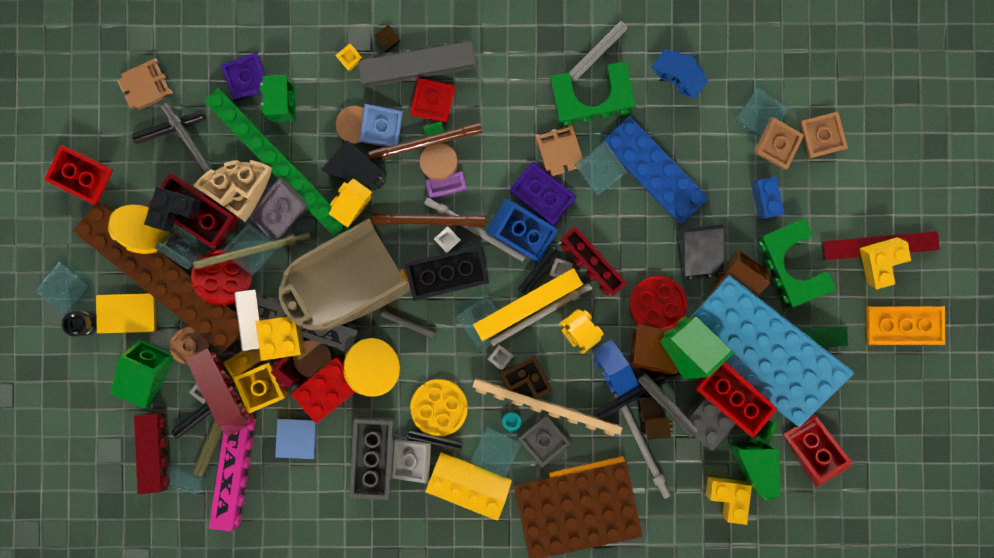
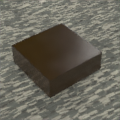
M389 25L374 35V38L385 53L401 42Z

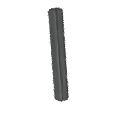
M643 374L638 379V382L689 437L694 436L698 431L696 426L648 374Z

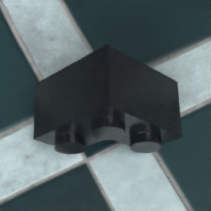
M156 187L144 225L172 232L177 214L196 219L202 201Z

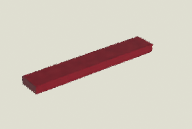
M938 231L822 241L823 261L861 257L860 248L897 237L908 242L910 253L940 250Z

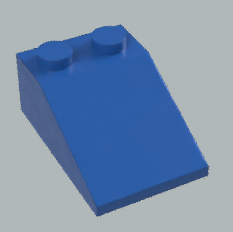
M506 198L486 232L537 262L541 260L558 229Z

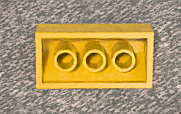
M441 452L425 492L498 521L512 480Z

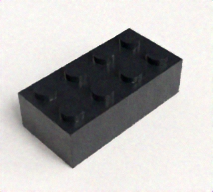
M480 245L404 263L413 301L489 284Z

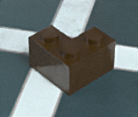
M534 354L500 372L509 391L526 382L535 399L553 391Z
M643 395L638 398L641 434L647 440L671 438L670 432H673V423L665 415V410L651 395Z

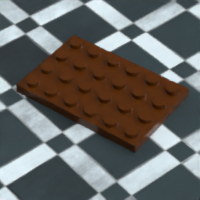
M626 460L625 462L514 484L529 558H547L643 537Z

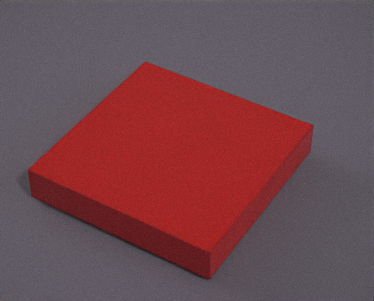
M418 77L410 115L447 124L456 86Z

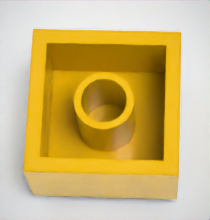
M289 317L255 321L261 361L305 353L302 327L294 323Z
M275 361L233 378L248 414L289 396L286 387L280 386L276 382L277 378L270 373L274 369L272 365Z

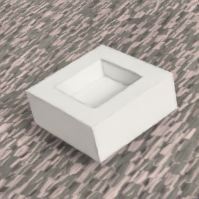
M448 226L434 238L446 253L461 241Z

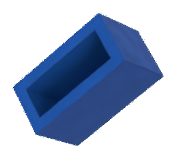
M776 176L751 183L759 220L784 214Z

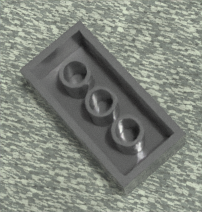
M357 416L354 419L349 498L389 500L392 492L395 418Z

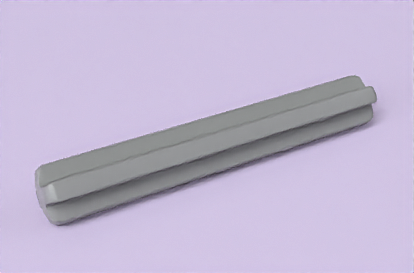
M620 21L570 71V77L574 81L627 30L626 24Z

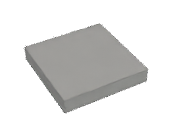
M401 439L394 440L392 478L428 483L431 443Z

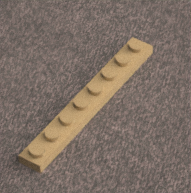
M475 378L472 386L476 388L475 391L478 393L486 394L490 392L494 394V398L500 400L508 398L515 405L523 406V404L531 406V410L537 412L545 410L549 412L548 415L555 418L560 416L566 417V421L573 424H578L579 421L585 423L586 428L592 430L600 428L604 430L603 433L610 436L620 435L622 427L619 424L539 398L535 399L533 396L514 390L509 391L508 388Z

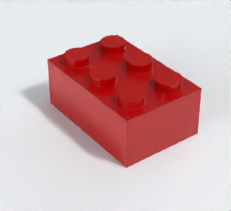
M339 354L291 393L292 397L315 424L355 393L344 377V359Z

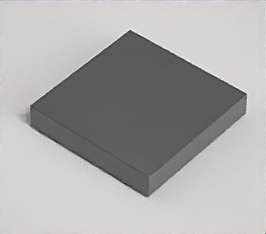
M547 413L517 437L541 468L571 444Z

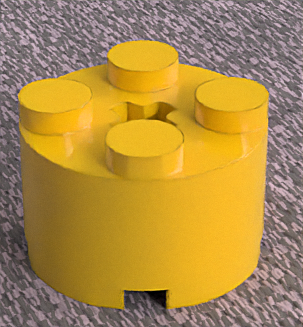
M577 309L560 322L559 326L564 327L562 332L572 346L575 347L577 345L580 348L578 352L584 354L601 340V336L604 333L590 321L592 317L586 310L581 311Z

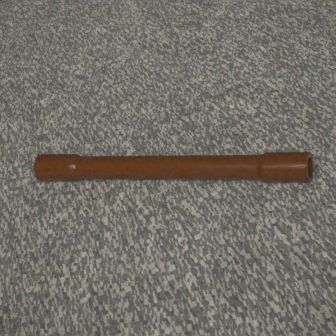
M480 122L462 128L368 152L371 162H375L397 154L462 137L474 136L483 132Z
M372 213L371 223L372 225L413 224L486 227V215L443 216Z

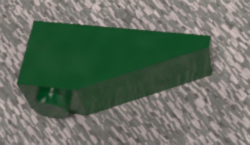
M847 327L798 328L823 348L848 346Z

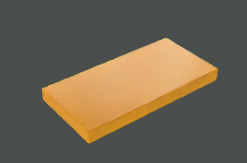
M866 306V345H945V307Z

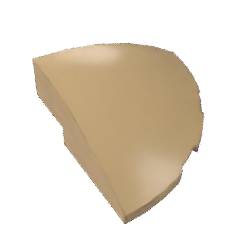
M250 160V162L229 161L215 171L209 170L193 186L246 222L266 188L272 168Z

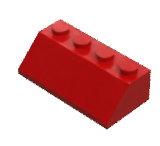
M726 362L709 377L698 378L695 389L753 439L778 409Z

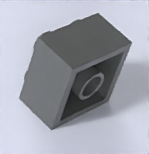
M703 395L699 397L685 414L698 429L694 437L711 451L717 447L735 425L731 419Z

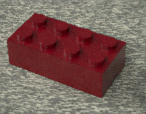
M169 173L160 186L162 189L202 201L196 219L177 214L175 224L210 248L219 250L240 218L177 175Z
M207 348L186 359L219 428L227 436H230L248 426L247 419L249 415L245 407L242 406L241 399L234 390L233 383L224 371L225 368L216 353L211 354Z

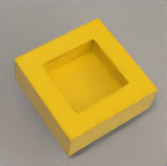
M348 44L335 55L348 71L352 70L358 65V61L362 60L361 55L351 44Z

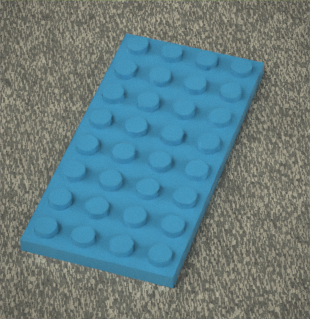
M730 275L720 283L691 316L697 317L732 350L733 355L725 362L775 405L780 413L798 427L854 374L849 367Z

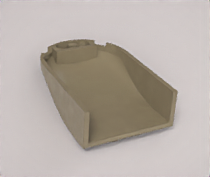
M368 218L291 263L283 274L284 277L279 287V299L284 312L294 323L308 330L323 331L367 315L411 290L408 282L404 280Z

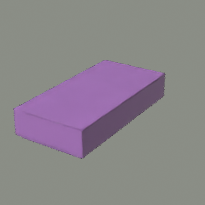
M463 171L455 172L450 178L442 181L426 179L430 199L467 190Z

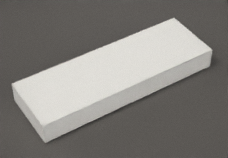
M255 290L234 292L242 351L258 349L259 343L255 321H259L256 292Z

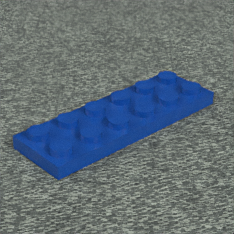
M630 116L601 143L679 225H682L709 199Z

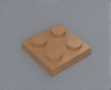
M838 112L799 122L801 133L804 134L803 141L808 159L848 149Z
M770 118L754 153L776 166L788 170L804 134L776 118Z

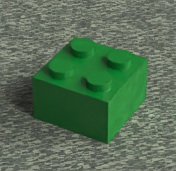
M287 75L263 76V82H260V91L263 94V101L261 102L262 113L274 123L296 122L295 84Z

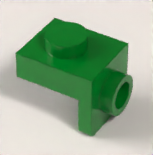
M768 420L754 439L750 437L749 441L760 445L761 442L769 445L778 424Z

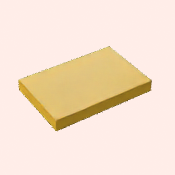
M151 294L96 295L97 333L157 332L156 299Z

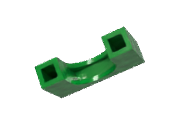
M627 62L607 65L605 71L609 86V97L603 104L594 107L586 106L577 100L574 95L570 72L551 76L550 85L558 125H574L575 121L582 120V123L591 122L596 117L607 119L616 113L620 115L630 114L631 110L635 108Z
M805 218L757 237L759 241L757 242L761 252H764L766 257L765 264L772 271L774 276L772 278L777 288L779 287L781 292V301L787 307L792 308L836 290L829 272H821L800 281L792 278L785 270L784 255L788 248L813 236Z

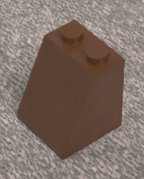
M737 249L724 266V272H720L709 288L708 295L710 296L720 283L730 275L758 297L770 283L769 270Z
M637 324L632 331L629 362L631 369L674 375L678 373V369L660 343L667 330Z

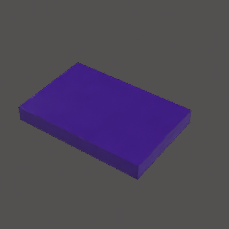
M533 161L509 190L513 196L551 226L557 223L577 198V196Z

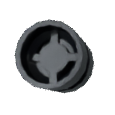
M72 311L63 317L61 326L63 331L69 336H88L97 330V316L90 311Z

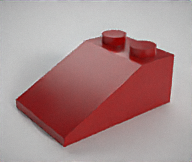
M60 145L44 180L87 202L97 205L114 170L82 153Z
M816 415L807 419L800 427L796 426L783 434L804 472L816 488L848 470L853 463Z

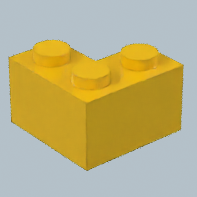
M352 179L348 184L344 182L338 190L340 193L339 197L336 196L330 204L332 209L329 215L346 227H349L364 211L372 198V192L355 179Z
M898 237L860 248L866 282L876 290L895 284L892 266L911 261L908 242Z
M708 476L705 495L711 501L724 502L722 517L728 523L747 525L752 486L746 481Z

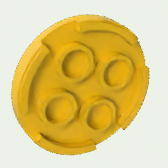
M142 205L119 207L111 214L108 222V231L114 241L116 240L125 246L128 251L141 254L157 252L158 249L167 244L171 232L144 225L149 207Z
M368 338L355 343L349 348L345 355L343 373L348 385L356 393L376 397L387 393L396 384L400 365L395 351L389 344L379 339Z
M433 379L425 382L416 390L411 400L410 409L415 425L422 432L440 437L456 432L463 425L467 416L468 403L464 392L458 385L446 379Z

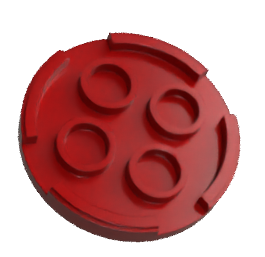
M213 250L208 252V254H205L198 260L221 255L232 251ZM241 257L195 269L193 265L191 272V283L198 296L216 305L235 303L234 292L248 291L252 281L251 269Z
M652 276L642 280L633 289L629 301L631 315L638 325L662 330H669L677 326V321L685 316L688 306L683 288L674 280L664 276Z

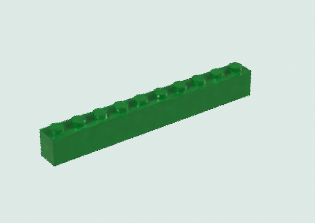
M217 88L204 101L265 165L272 168L271 172L334 237L353 228L352 225L346 227L329 215L332 209L331 203L223 91Z

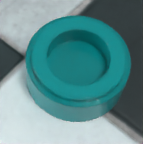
M509 411L504 414L502 424L506 430L515 431L521 425V417L517 412Z

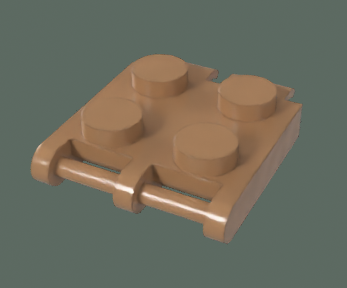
M152 59L122 73L123 78L117 80L124 94L129 93L124 97L131 109L137 108L141 110L173 95L172 90H169L165 81V74L161 73L158 66V59Z
M572 124L558 130L552 129V132L535 135L545 170L550 171L551 176L565 173L563 166H566L568 171L581 168L580 161L583 160ZM569 130L568 133L557 135L558 133H562ZM552 135H553L552 138L545 139V140H542V141H541L542 138L549 137V136H552Z

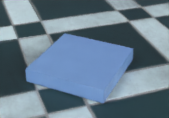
M364 104L359 143L380 147L397 145L403 111Z
M278 418L275 457L314 459L317 423L315 424L311 419Z

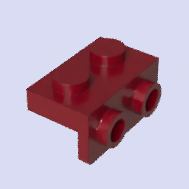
M293 356L278 358L272 365L274 369L270 372L277 378L276 382L284 388H290L298 384L302 379L288 367L293 360Z

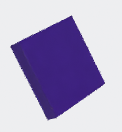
M257 52L221 65L233 101L237 102L261 93L260 82H263V76H266Z

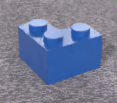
M664 49L651 67L660 79L673 83L682 95L693 99L698 96L708 82L704 75V70L697 65V60L689 54L683 55L676 50Z
M612 339L592 350L595 356L593 362L598 370L600 368L603 369L601 374L612 393L616 392L620 397L639 386L629 363Z

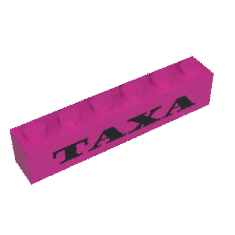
M254 413L248 414L249 418L247 421L249 425L230 436L223 432L209 525L210 529L232 532L241 524L242 514H240V507L243 506L245 496L242 494L248 479L245 474L246 469L250 465L248 453L253 445L251 433L256 426Z

